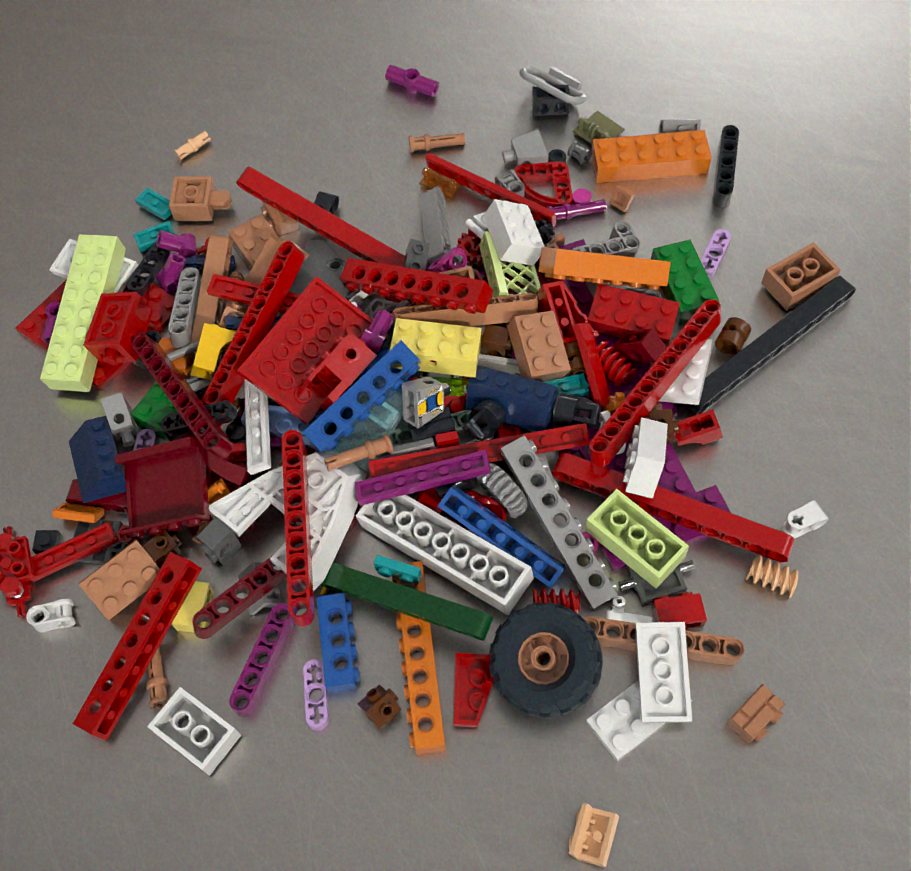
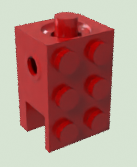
M137 292L101 294L83 344L100 363L137 362L138 355L132 348V340L139 333L146 334L153 313L151 308L137 309L141 297Z
M352 332L346 337L342 334L315 364L317 368L313 365L306 372L305 376L301 379L303 384L300 389L304 391L316 377L320 378L333 390L319 405L326 411L377 355L367 347V344L362 339L357 338Z

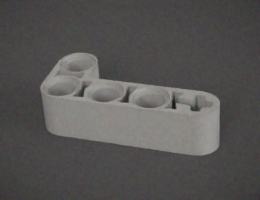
M617 221L614 224L609 240L573 248V251L635 258L640 247V240L629 223Z

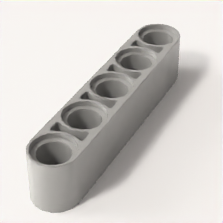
M437 186L420 195L424 241L430 243L427 257L430 265L451 250L445 197Z
M193 267L185 268L180 274L168 326L172 346L177 349L189 345L192 337L201 287L199 271Z

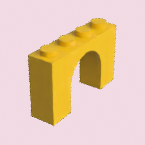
M204 323L190 375L211 381L218 357L222 352L227 351L237 330H228L216 324Z

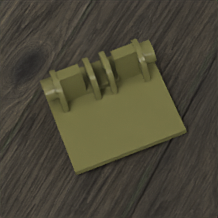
M598 110L588 119L580 117L577 121L579 126L573 130L574 133L591 145L593 139L614 138L625 131L623 127Z

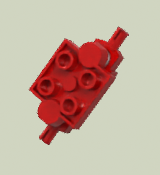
M7 526V528H3L4 533L0 534V590L6 596L7 604L9 606H16L17 617L23 618V616H27L26 603L33 599L31 590L34 589L32 580L35 579L28 538L26 536L14 537L13 527Z

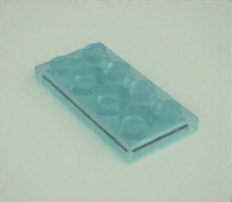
M379 378L375 382L377 389H381L386 385V380L383 378ZM399 388L395 392L393 390L386 395L388 399L381 406H374L370 410L371 415L365 421H358L354 425L355 430L349 436H342L337 441L339 445L333 452L339 454L362 446L366 440L373 441L381 438L383 434H387L390 438L403 417L402 390ZM364 393L359 403L366 404L370 399L369 394ZM376 455L372 460H377L379 455ZM365 458L353 462V464L363 470L370 472L369 461L371 459Z

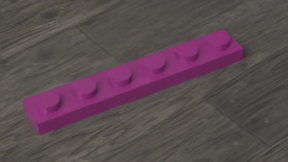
M482 450L355 482L358 503L361 506L490 474L491 469L487 452Z

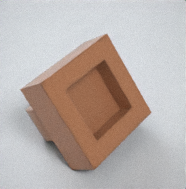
M618 185L609 203L619 210L626 212L635 194L622 185Z

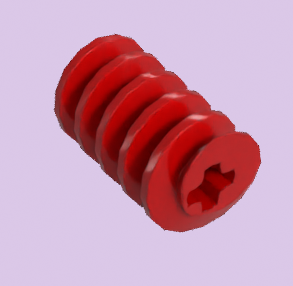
M603 341L597 349L604 374L608 376L610 381H614L615 386H623L636 375L637 368L630 371L632 364L629 362L624 365L626 358L622 357L618 360L620 352L617 351L612 354L614 347L610 346L607 348L609 342Z
M533 588V603H556L570 608L579 614L580 589L577 596H575L573 589H570L566 596L564 589H560L558 595H556L554 589H551L549 595H547L545 589H542L540 595H538L536 589Z

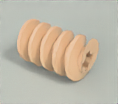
M759 554L753 559L745 578L747 580L750 576H753L754 584L761 579L763 588L768 583H771V591L780 587V595H783L788 590L789 598H791L798 583V570L794 569L789 574V566L786 565L780 570V562H776L771 566L770 558H767L762 563V555Z

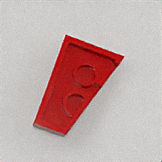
M455 653L453 726L477 728L494 681L489 669V654Z

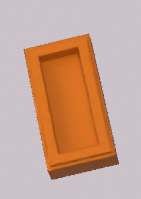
M62 503L52 510L53 518L95 523L104 516V508L72 503Z

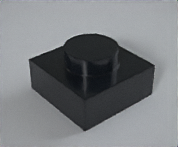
M36 530L32 551L35 554H39L59 545L61 533L58 530Z

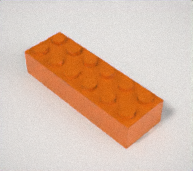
M705 130L593 139L591 157L596 183L708 174L712 160Z
M541 247L539 272L545 273V277L659 290V286L668 285L671 262Z

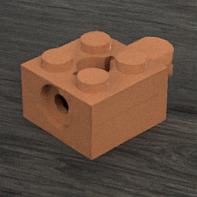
M174 176L169 208L175 221H212L214 209H229L232 206L229 191L216 190L212 176Z

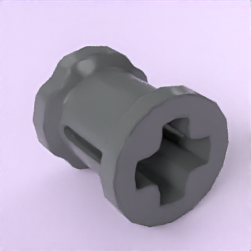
M574 141L567 151L569 157L576 158L582 165H585L592 156V151L580 146L578 141Z

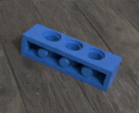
M344 593L317 597L325 688L328 694L357 690L356 682L360 681L359 668L354 667V659L357 658L356 644L352 645L351 636H355L354 624L349 622V614H352L351 600H347ZM334 617H342L339 623H331ZM337 639L345 640L341 646L333 645ZM340 661H346V662H347V665H346L345 668H343V669H336V668H335V667H336V664H337L338 662H340Z

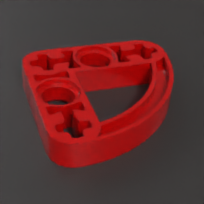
M566 163L521 164L515 167L514 171L517 177L524 184L525 198L546 208L548 206H563L564 203L572 205L573 195L569 169ZM539 170H543L546 173L544 175H539L536 172ZM552 181L554 198L536 192L527 183ZM559 183H564L567 186L565 188H559L557 185ZM562 195H565L566 202H563Z

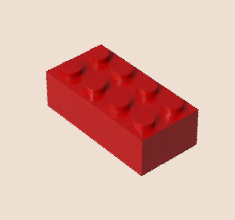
M598 283L587 321L594 331L596 330L598 333L620 338L624 332L652 328L668 347L680 303Z

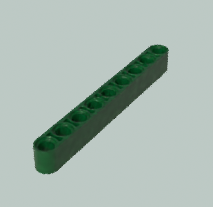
M334 562L326 578L320 584V586L481 641H485L493 621V617L485 612Z

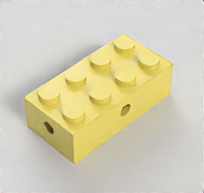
M396 318L390 350L402 340L420 359L421 363L419 364L420 369L418 371L476 378L482 328ZM395 363L391 368L402 369V364Z

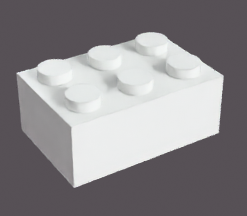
M494 199L483 217L499 259L501 261L534 266L541 256V247L545 246L528 205Z
M641 418L639 426H634L632 443H629L626 452V470L623 482L627 483L626 492L653 498L665 464L668 424Z
M179 687L147 726L209 776L241 736L234 727L181 687Z

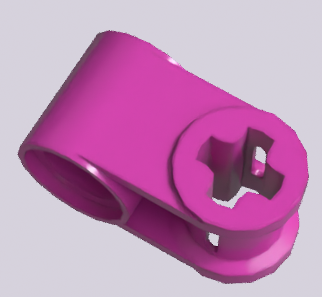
M454 247L441 258L434 261L430 265L429 270L440 273L463 268L467 264L466 254L462 248ZM456 255L463 257L459 262H454L452 258Z

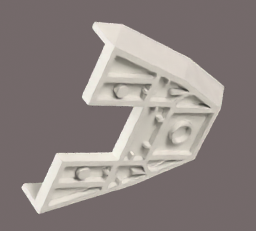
M336 450L330 453L328 451L325 453L315 452L306 456L313 591L326 578L354 518L358 505L355 482L365 480L367 475L364 470L354 463L328 472L326 468L328 466H325L324 458L339 454ZM283 466L267 472L210 504L209 513L212 519L217 517L231 528L234 533L240 536L271 504L284 513ZM295 502L292 506H296L300 502ZM285 542L270 560L287 574ZM299 543V544L295 545L294 548H299V547H301V546L303 545V543ZM298 565L295 570H300L304 565Z

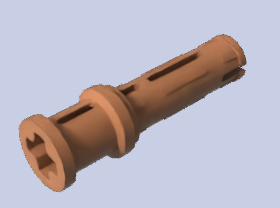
M464 133L429 136L427 134L420 137L409 136L411 153L414 150L425 149L429 151L434 147L465 145Z
M383 434L381 438L373 441L366 440L362 446L324 458L325 466H328L326 468L329 472L365 458L372 460L376 455L393 452L392 443L389 436Z
M159 647L147 667L149 680L147 681L146 689L150 693L149 708L153 710L162 709L170 700L167 698L166 687L168 686V680L163 676Z

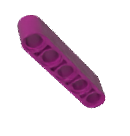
M279 603L271 609L232 691L229 705L241 717L249 716L255 710L295 622L289 614L287 604ZM281 614H288L286 619L281 621L278 620V617ZM278 634V638L275 641H268L271 635ZM261 656H268L266 662L258 663V659ZM258 677L254 685H248L249 679ZM240 700H248L243 708H237Z

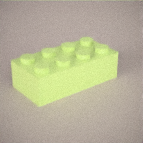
M618 489L586 521L585 531L654 588H657L683 561L689 549L685 542Z

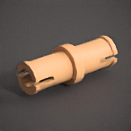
M203 130L194 138L187 139V142L175 149L174 153L177 154L176 156L180 160H183L192 152L196 153L198 148L211 141L206 131Z

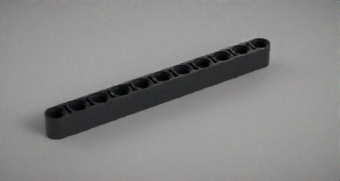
M841 275L836 277L708 375L704 381L699 405H686L696 415L703 413L845 303L855 293L856 288Z

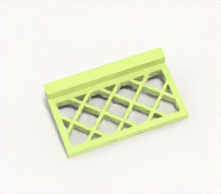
M485 231L479 246L488 283L493 289L492 297L513 295L508 293L509 288L518 294L527 293L528 289L536 294L541 287L535 265L525 267L520 263L509 262L510 264L507 266L502 263L490 233ZM515 266L521 272L518 274L511 267ZM507 273L514 279L510 281L504 276V274ZM526 274L532 279V281L529 282L522 276ZM516 281H519L526 287L524 289H521L514 283Z

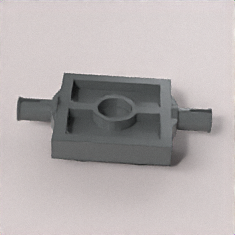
M693 560L679 564L657 588H654L628 566L631 578L619 581L618 585L621 591L634 587L644 605L654 602L657 597L663 595L674 596L686 592L687 586L683 579V572L694 570L695 564H693Z

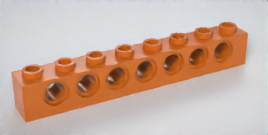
M422 561L406 563L421 568L422 578L420 583H412L411 585L416 590L426 593ZM392 576V582L403 586L410 585L401 582L399 578ZM400 613V616L396 617L398 631L402 630L403 638L399 639L400 653H405V661L401 662L403 676H407L408 684L404 685L405 700L410 699L411 708L406 709L408 723L413 724V732L409 733L410 747H415L417 755L446 751L431 626L428 622ZM412 629H419L421 631L417 636L409 635ZM416 651L423 653L420 659H413L411 655ZM418 674L426 676V679L421 683L414 681V677ZM421 697H426L429 699V703L421 707L416 704L417 700ZM423 721L432 723V727L427 731L419 729V725Z

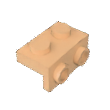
M582 803L581 809L576 815L574 835L569 840V854L579 861L606 868L619 816L616 813L592 808L589 804Z

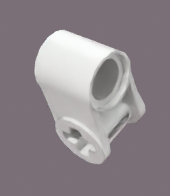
M815 500L810 501L801 508L789 513L787 520L782 526V531L795 539L822 527L828 522L829 518Z
M60 599L55 602L36 605L27 612V621L38 632L72 627L76 624L75 618L72 616L74 602L71 599ZM44 616L42 621L37 622L39 617Z

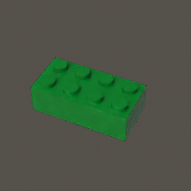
M691 239L653 248L651 260L671 262L668 285L660 287L667 300L680 303L676 317L678 326L686 324L705 301L713 299L720 302Z

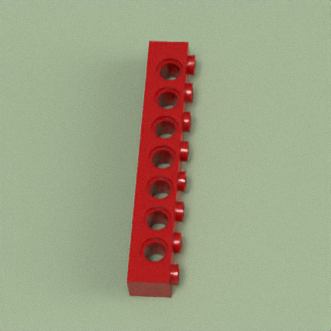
M348 258L339 278L345 284V287L353 292L361 290L369 295L377 293L385 298L393 296L401 301L409 299L418 304L425 302L434 307H440L441 305L454 311L462 309L471 314L476 312L485 313L493 293V289L484 280Z
M171 552L169 553L72 723L73 725L107 741L202 570L201 567L189 559Z

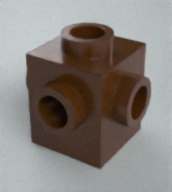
M672 409L650 411V420L668 424L666 445L676 441V433H680L678 420H674Z
M163 530L162 534L153 535L147 543L142 545L160 569L170 552L179 556L183 554L179 549V546L182 545L175 534L170 536L166 530Z
M381 685L368 691L366 696L357 703L367 718L378 729L391 721L401 710L396 703L398 700L396 694L390 688L385 690Z

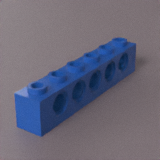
M402 340L399 341L303 433L321 452L325 453L328 451L330 453L339 445L337 441L342 436L347 437L355 430L354 425L358 421L363 422L371 415L370 410L377 405L379 407L388 399L386 395L393 390L395 392L402 386V383H404L402 380L406 376H412L420 369V359ZM401 363L402 370L396 374L392 373V365ZM384 378L386 385L381 389H377L375 387L376 380ZM363 393H368L370 396L366 404L359 403V397ZM352 408L353 416L345 420L343 418L344 410ZM335 423L337 426L336 432L333 435H328L327 426Z
M456 485L449 489L438 504V507L482 539L529 565L532 568L533 576L551 588L564 571L565 564Z

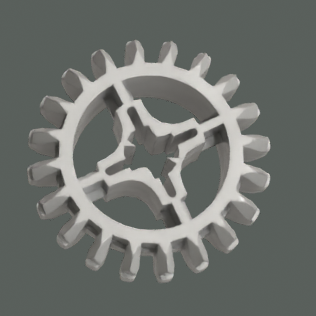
M490 463L491 473L478 476L477 480L486 493L501 504L506 514L516 519L529 507V501L504 470L496 464Z

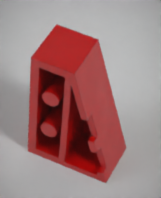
M563 280L543 284L536 292L541 312L554 311L564 345L577 341L573 327L579 323H589L585 313L582 314L576 305L577 301ZM592 328L594 339H596L599 336V334L596 330L594 331Z

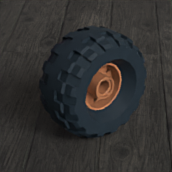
M533 603L526 605L527 607L520 610H515L508 615L509 618L502 625H499L495 632L496 635L493 643L490 644L489 669L496 685L495 687L510 705L531 716L555 718L574 712L592 697L591 695L596 687H598L601 679L603 655L595 632L578 613L556 603ZM550 656V662L544 665V659Z

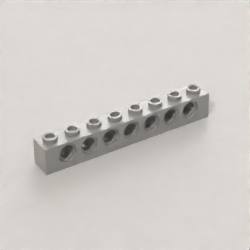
M524 435L502 447L501 454L578 589H580L589 608L593 610L617 596L616 590H618V587L612 578L608 579L604 572L606 567L601 558L598 557L596 559L592 552L594 550L592 542L588 537L584 538L580 531L583 529L581 523L576 517L573 518L569 512L571 507L565 497L561 498L557 492L560 488L555 479H550L546 473L548 467L544 460H539L535 454L537 451L535 444L531 439L527 440ZM529 458L532 462L531 466L523 467L519 462L520 459ZM533 477H539L542 479L543 484L536 487L532 485L530 480ZM545 496L552 497L554 505L545 506L542 503V498ZM555 516H562L566 524L564 526H557L553 518ZM569 535L574 536L577 539V545L573 547L568 546L565 542V537ZM580 555L586 556L589 560L588 566L582 567L578 565L577 557ZM595 575L599 577L600 586L592 587L588 582L589 576Z

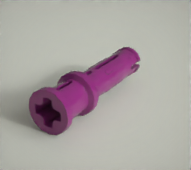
M605 199L575 205L564 203L563 206H548L547 208L556 212V220L565 219L568 221L572 217L605 212L607 206Z

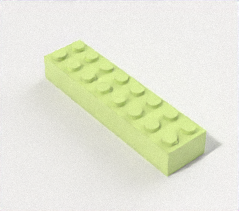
M79 234L40 380L50 389L90 392L98 360L83 344L101 294L114 293L126 251V248L117 236Z

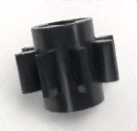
M545 220L536 221L535 224L543 244L549 243L553 238L552 235H555L552 223H546Z

